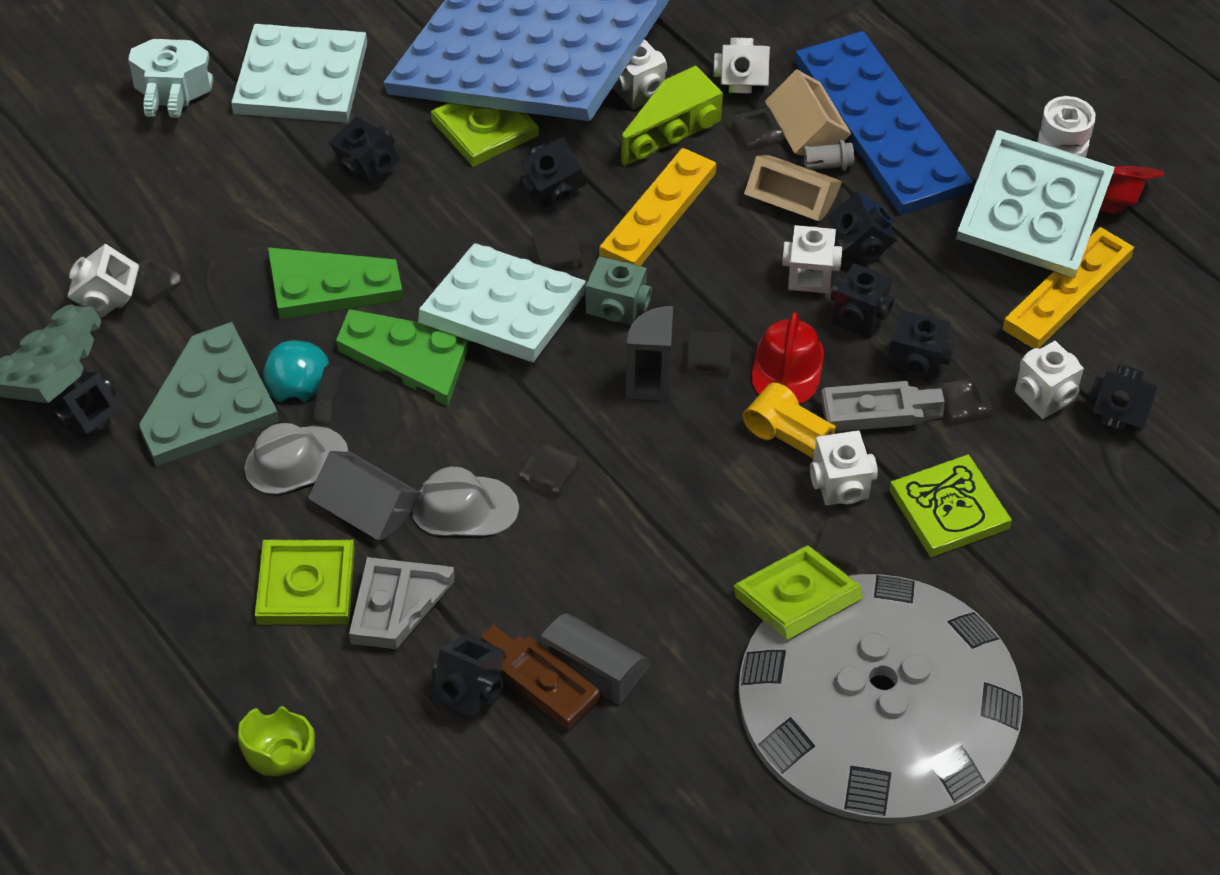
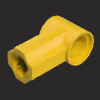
M779 383L769 384L742 415L746 427L757 437L770 440L775 436L811 458L814 457L816 437L835 434L836 426L801 407L793 392Z

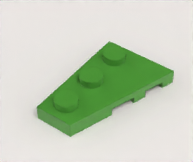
M268 248L280 319L403 301L396 259Z
M351 309L347 312L336 340L338 352L378 372L386 370L402 378L404 385L414 390L420 387L434 394L435 400L446 406L449 405L471 343L470 340L419 322Z

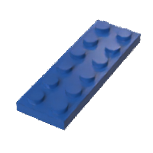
M864 31L796 51L795 64L801 72L822 84L851 132L847 139L852 143L854 149L900 215L971 193L973 181Z

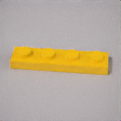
M682 148L600 245L599 256L641 266L714 177L717 163Z
M1099 227L1089 238L1076 277L1073 278L1054 271L1005 318L1003 330L1033 349L1040 348L1131 259L1134 247Z

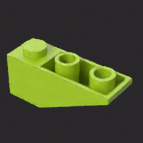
M697 66L665 79L623 132L621 163L626 166L639 159L646 158L666 146L678 143L683 138L705 128H710L715 123L720 122L723 92Z

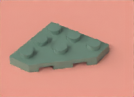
M72 304L62 307L52 315L51 319L53 322L43 330H36L25 336L20 342L21 348L11 356L1 357L0 397L49 403L76 381L84 369L79 360L89 356L94 342L90 331L98 329L102 321L94 308L74 306Z
M230 322L193 335L141 420L139 427L155 466H159L278 423L279 418L278 412L233 323Z

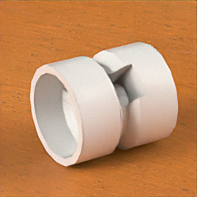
M1063 96L1049 101L1044 109L1037 142L1086 158L1096 116L1093 108L1086 101L1077 97Z

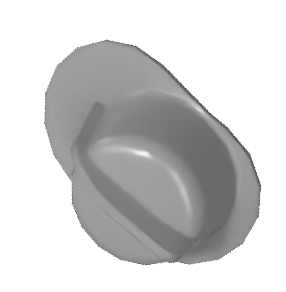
M290 423L272 425L260 434L253 450L247 456L244 467L246 478L254 489L264 494L279 495L291 492L300 487L314 484L329 452H348L347 443L340 434L325 427L308 426L300 428Z
M450 466L433 473L423 483V487L419 491L421 494L412 509L416 524L421 530L432 535L490 536L497 535L510 528L517 519L519 503L512 489L501 481L487 477H475L472 472L462 467Z

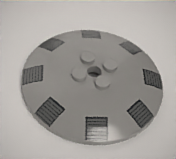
M881 574L850 575V578L861 585L863 599L788 640L765 621L758 626L745 651L740 670L738 692L742 722L755 752L765 766L781 783L807 802L833 814L863 822L902 824L923 821L954 811L972 801L996 780L1012 755L1020 732L1023 715V697L1016 666L1006 646L992 627L977 612L952 595L931 585L898 576ZM875 676H886L894 682L895 686L888 690H880L871 684L870 679Z

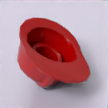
M1113 166L1115 168L1099 211L1114 214L1120 213L1127 206H1134L1140 198L1147 179L1164 176L1165 172L1147 167Z
M793 312L790 319L779 320L770 325L757 345L752 370V385L758 396L769 384L779 383L793 392L800 405L807 402L818 388L824 359L823 345L819 341L813 327L804 321H800L798 313Z

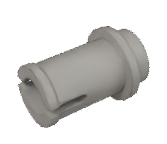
M843 139L839 140L838 144L804 146L803 153L806 154L804 156V165L807 169L841 168V171H846L847 167L854 166L852 143H845Z

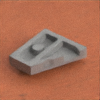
M367 557L349 632L350 643L397 649L454 583V567Z

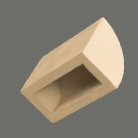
M797 69L765 100L795 154L806 156L803 153L804 146L838 144L839 140H845L851 135L822 84Z
M770 155L756 156L744 194L819 221L825 217L831 208L842 181Z

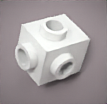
M730 38V45H723L721 53H714V77H721L720 85H729V93H752V86H768L770 46H753V38ZM737 59L746 61V72L741 73L735 69L734 64Z
M644 39L612 87L632 110L646 104L665 80L667 63L661 52L655 51Z
M794 226L793 242L785 241L782 266L790 267L788 290L830 293L832 271H840L842 247L834 246L836 229Z
M104 244L87 258L81 257L75 262L69 274L72 282L67 297L82 306L93 307L98 316L102 318L116 307L122 308L128 302L132 295L139 265L107 244Z
M1053 341L1041 349H1032L1022 358L1015 392L1044 419L1075 401L1080 391L1079 384L1084 368L1073 354L1068 353L1056 341Z
M859 430L816 437L813 463L810 464L811 481L814 489H821L825 505L838 503L853 504L860 500L869 499L871 482L877 479V464L874 455L867 454Z

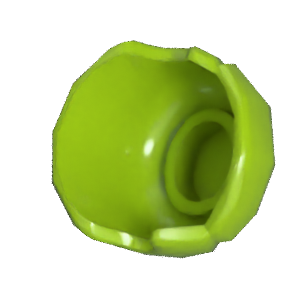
M283 706L279 707L271 715H264L258 708H255L239 722L237 737L241 752L250 768L264 776H282L298 771L309 762L315 752L314 728L304 716L289 712Z

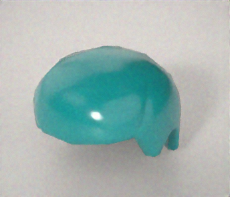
M298 340L282 342L270 351L263 369L262 382L268 394L280 403H283L288 397H297L302 402H306L310 397L325 389L331 373L328 357L313 343Z

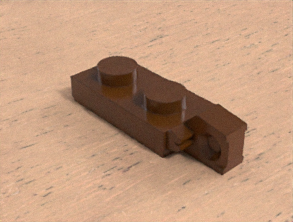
M492 625L481 636L483 642L505 650L500 678L566 730H569L599 700L600 691L597 687L530 636L526 639L518 636L513 640L495 625Z

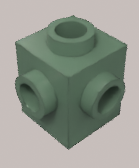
M599 256L586 284V314L602 317L613 322L632 325L639 311L647 310L651 299L652 287L646 285L647 268Z

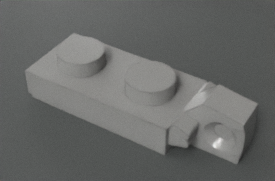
M908 381L827 387L822 389L821 393L824 418L827 422L836 426L835 432L920 424L926 420L942 418L945 404L942 388L918 390L917 387L908 386Z

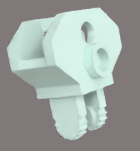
M151 39L131 48L128 59L134 88L145 95L143 104L145 116L155 117L158 106L165 105L167 106L169 117L179 118L183 106H188L190 100L211 91L213 76L207 71L209 53L192 40Z

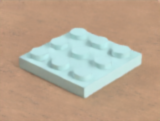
M254 24L231 102L233 114L348 123L367 47L366 32Z
M997 130L959 226L956 239L1075 278L1115 167Z
M474 243L419 308L418 322L534 362L584 296L586 281L570 276L565 272L555 271L532 263L527 259H520L496 251L491 247Z

